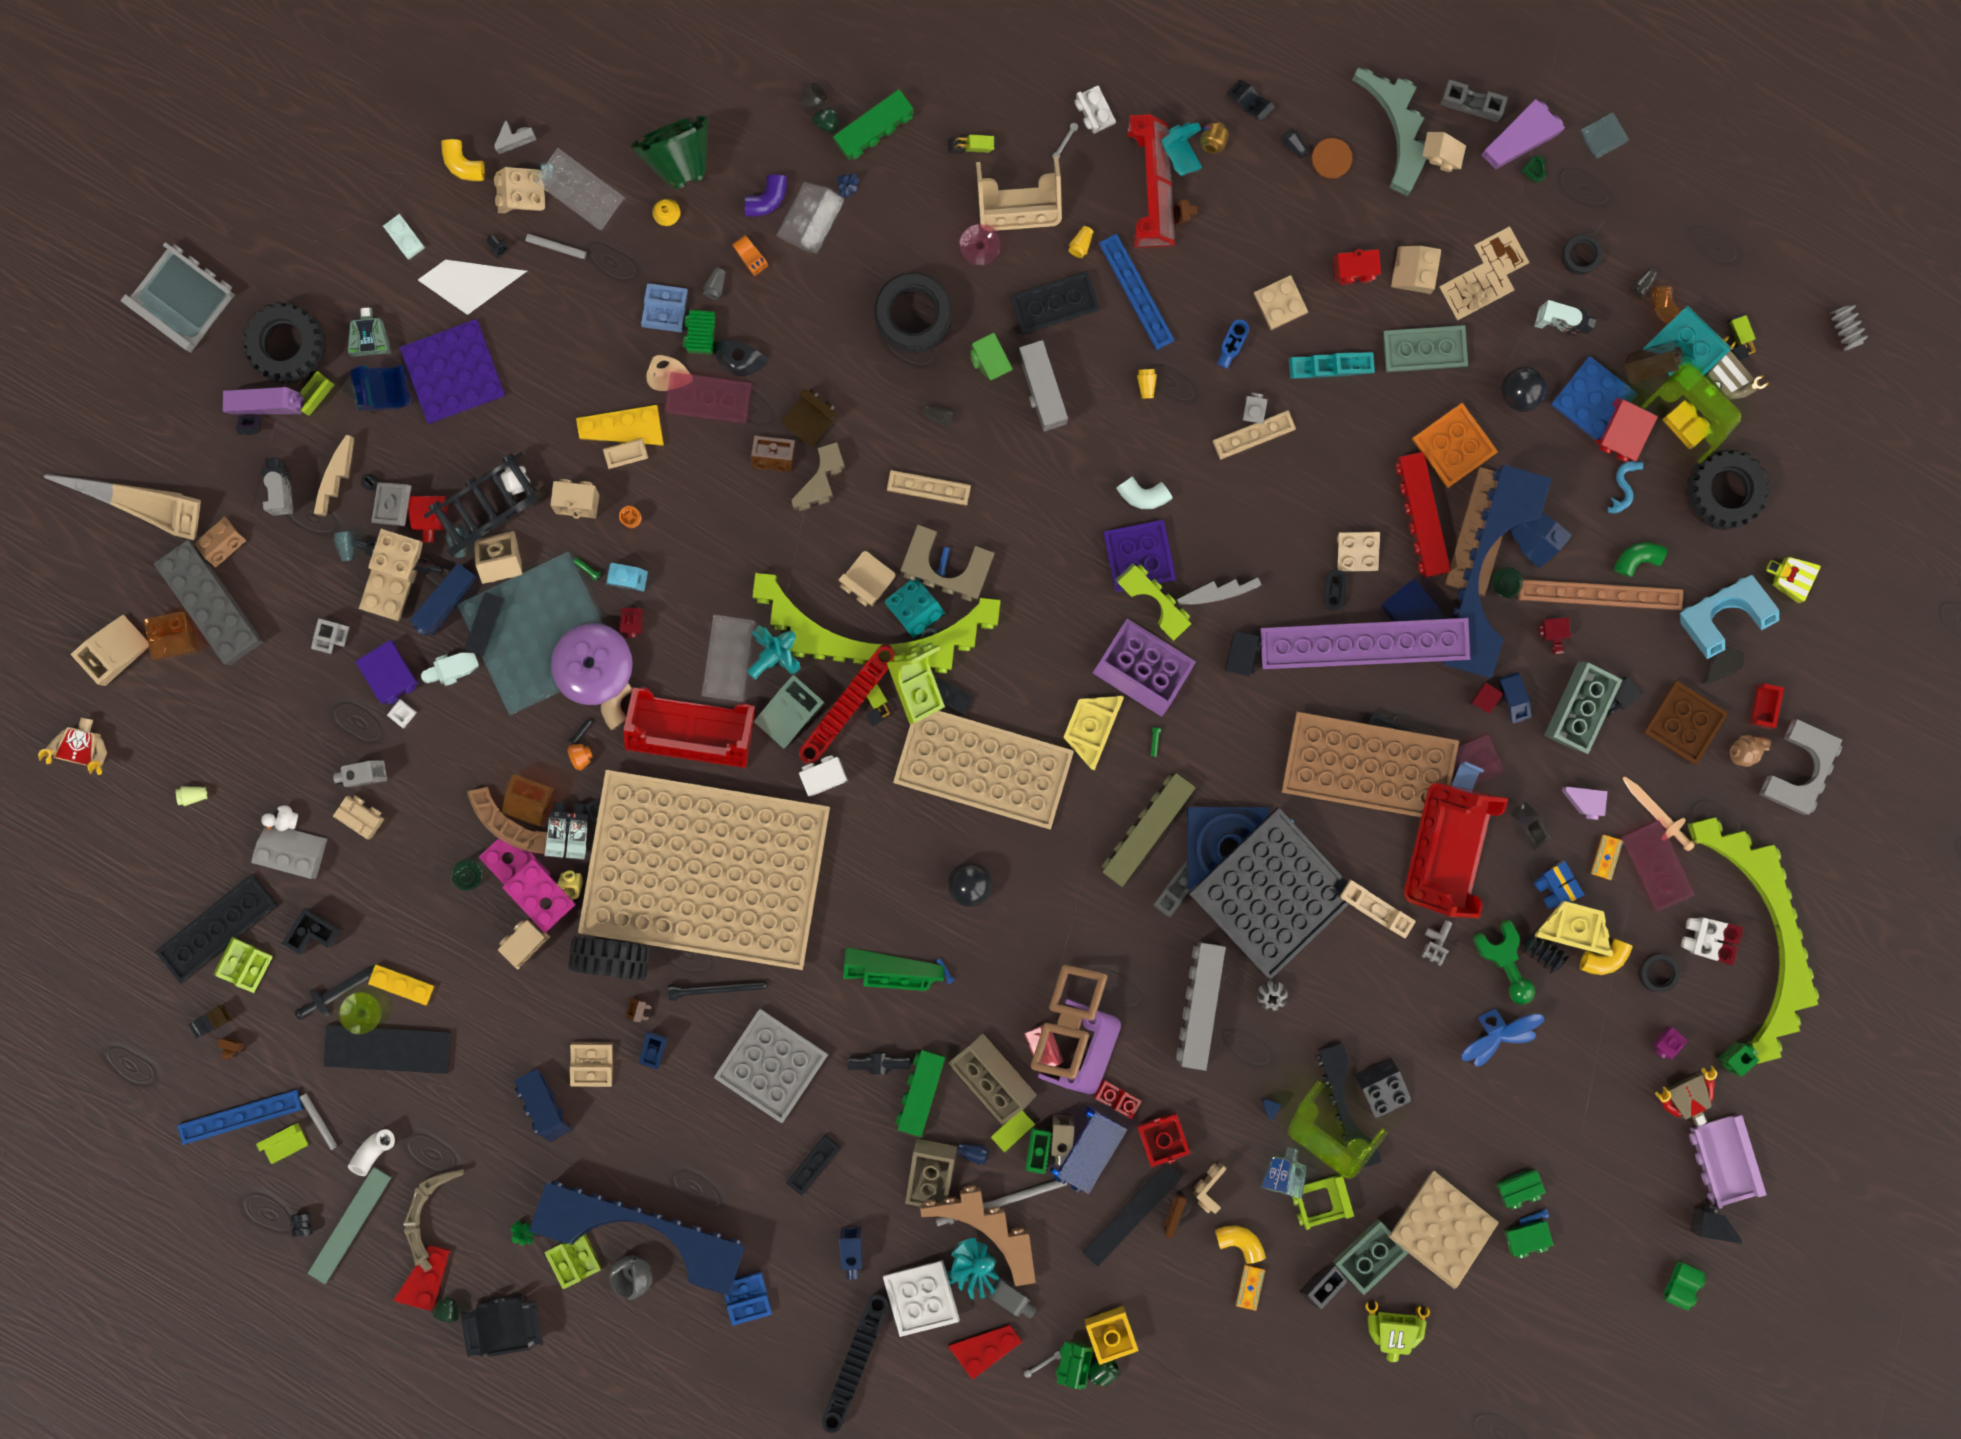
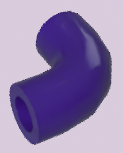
M768 175L766 177V190L762 195L745 196V216L767 215L777 209L785 197L787 177L784 175Z

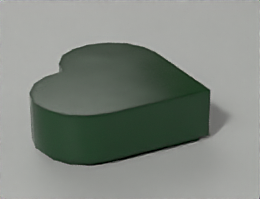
M1538 155L1533 156L1520 172L1532 182L1541 183L1546 177L1544 158Z

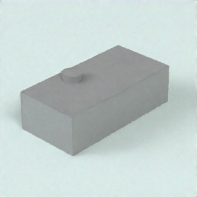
M1043 340L1020 347L1019 357L1032 395L1029 396V401L1032 408L1036 407L1043 432L1066 425L1068 417Z

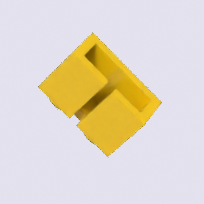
M1684 400L1662 420L1685 446L1691 449L1712 430L1705 418L1696 415L1697 410L1694 405Z

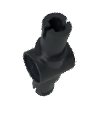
M886 1052L870 1053L866 1057L848 1058L847 1067L848 1070H866V1072L875 1075L888 1074L892 1069H910V1057H892Z

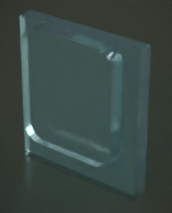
M1614 113L1581 130L1586 144L1596 159L1629 141Z

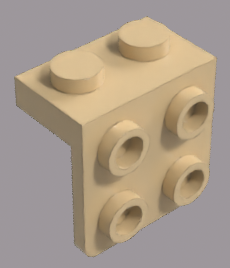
M505 167L496 172L494 184L497 188L495 204L498 207V213H507L513 209L535 211L545 209L544 177L541 170Z
M864 551L848 572L840 577V588L848 594L853 592L857 595L856 600L865 607L867 604L872 607L893 581L895 573L871 554Z
M1214 1163L1207 1171L1209 1175L1205 1180L1200 1179L1194 1186L1195 1191L1193 1194L1199 1199L1198 1204L1207 1213L1213 1211L1216 1214L1221 1208L1206 1192L1227 1169L1222 1163H1218V1165Z

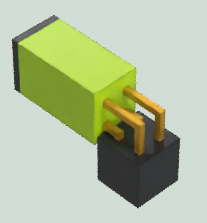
M969 135L966 138L951 137L948 140V153L961 154L964 151L991 153L996 150V136Z
M1746 313L1728 321L1738 347L1730 351L1739 361L1748 358L1750 354L1756 352L1752 343L1756 338ZM1746 343L1749 344L1750 349H1751V352H1749V353H1748V351H1747V345H1746Z
M878 684L867 695L874 708L872 712L866 715L872 727L884 721L883 718L890 714L885 706L887 700ZM884 705L888 712L884 716L880 714L881 710L879 707Z

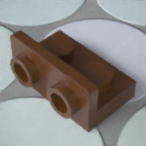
M754 436L751 467L761 470L771 469L780 472H791L795 440Z

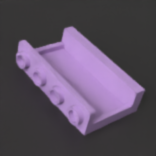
M1736 1113L1706 1122L1700 1126L1690 1127L1691 1133H1689V1138L1692 1145L1696 1146V1161L1698 1165L1702 1166L1703 1173H1701L1703 1183L1708 1186L1710 1193H1707V1197L1711 1205L1720 1209L1723 1208V1205L1753 1196L1762 1197L1766 1195L1742 1115Z

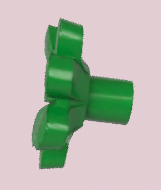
M520 1221L512 1224L510 1228L513 1232L511 1241L514 1244L519 1242L523 1246L526 1243L531 1244L534 1242L532 1238L534 1233L528 1231L530 1224L525 1222L522 1226Z

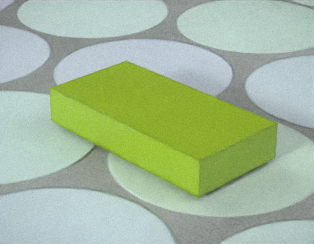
M1022 1110L1000 1127L991 1138L1006 1152L1035 1123Z

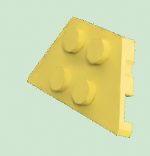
M1123 696L1079 699L1063 738L1092 770L1096 768L1123 701Z
M1562 901L1535 933V937L1607 956L1613 955L1608 941V929L1605 926V914L1600 910Z

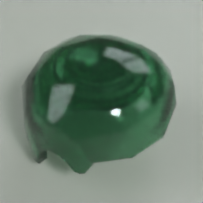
M1503 567L1494 574L1492 587L1498 596L1509 599L1519 594L1522 590L1523 577L1518 570L1511 567Z
M463 859L452 868V882L455 887L462 891H471L478 887L482 881L481 866L472 859Z

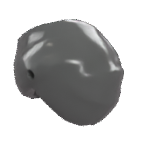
M625 1255L618 1258L613 1263L609 1272V1281L613 1291L621 1298L629 1300L637 1299L651 1287L653 1281L649 1263L637 1255Z

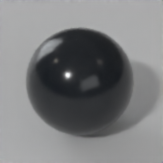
M1519 367L1510 371L1505 376L1501 385V395L1504 402L1511 409L1519 412H1528L1536 409L1544 401L1547 392L1544 377L1537 370L1530 367Z
M966 862L955 867L949 875L947 884L951 898L957 904L964 907H976L983 904L991 895L993 888L992 877L988 870L975 862Z

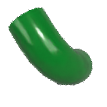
M1650 542L1635 543L1623 551L1613 570L1624 576L1632 577L1637 566L1643 562L1660 567L1668 549Z

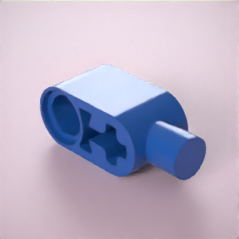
M1236 320L1232 323L1220 348L1221 355L1217 362L1218 366L1228 369L1232 359L1238 355L1249 332V326L1244 320ZM1241 326L1244 329V334H1235L1234 327ZM1232 340L1236 341L1231 353H1228L1227 347L1230 346Z

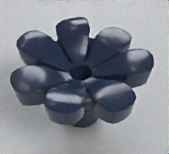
M850 173L849 176L844 174L837 178L838 194L842 198L844 196L849 198L851 191L857 193L859 188L855 185L859 183L860 179L856 174Z

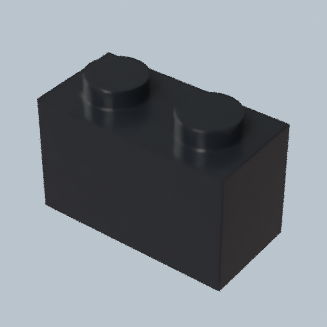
M1239 631L1233 632L1224 672L1249 677L1250 673L1254 674L1257 664L1254 661L1255 653L1259 654L1261 642L1258 641L1259 636Z

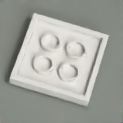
M943 1260L883 1276L900 1337L960 1321Z

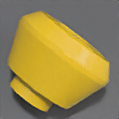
M661 199L653 207V217L662 226L673 225L680 217V207L672 199Z

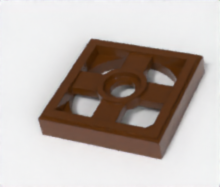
M1175 1193L1163 1227L1165 1236L1171 1239L1174 1237L1187 1200L1184 1194Z

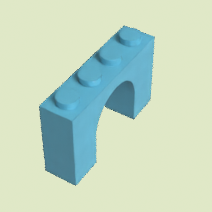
M1753 575L1739 579L1734 585L1722 588L1717 594L1702 599L1700 603L1689 606L1680 613L1681 625L1707 659L1725 650V639L1712 622L1714 615L1720 610L1730 607L1740 608L1752 617L1761 630L1779 621V609Z

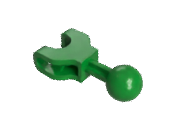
M1508 919L1502 921L1500 927L1503 939L1498 945L1490 944L1482 933L1474 934L1473 941L1480 956L1487 960H1492L1497 968H1504L1511 982L1509 986L1511 1000L1519 1005L1530 1003L1535 996V987L1532 982L1521 977L1514 962L1519 959L1516 952L1520 943V937L1512 922Z

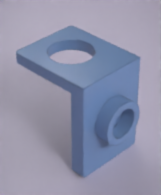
M1461 762L1451 785L1472 790L1479 773H1483L1484 770L1468 762Z

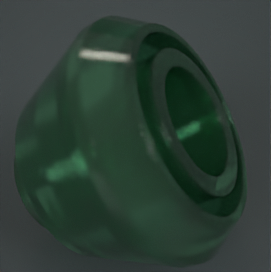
M827 107L826 109L819 110L812 116V123L821 130L832 134L837 131L839 119L836 117L837 113Z
M449 1297L440 1299L431 1309L432 1316L443 1322L454 1323L459 1318L458 1305L455 1304L456 1300Z

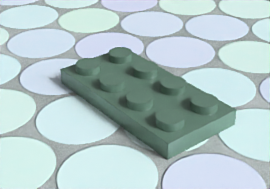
M1465 325L1383 331L1386 373L1468 367Z

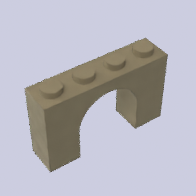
M917 525L901 568V573H904L903 577L915 581L916 578L923 580L922 584L934 588L935 585L942 588V592L953 595L954 592L962 595L961 599L973 602V599L978 601L995 553L975 546L968 567L960 576L955 578L940 577L931 569L929 564V555L937 532Z

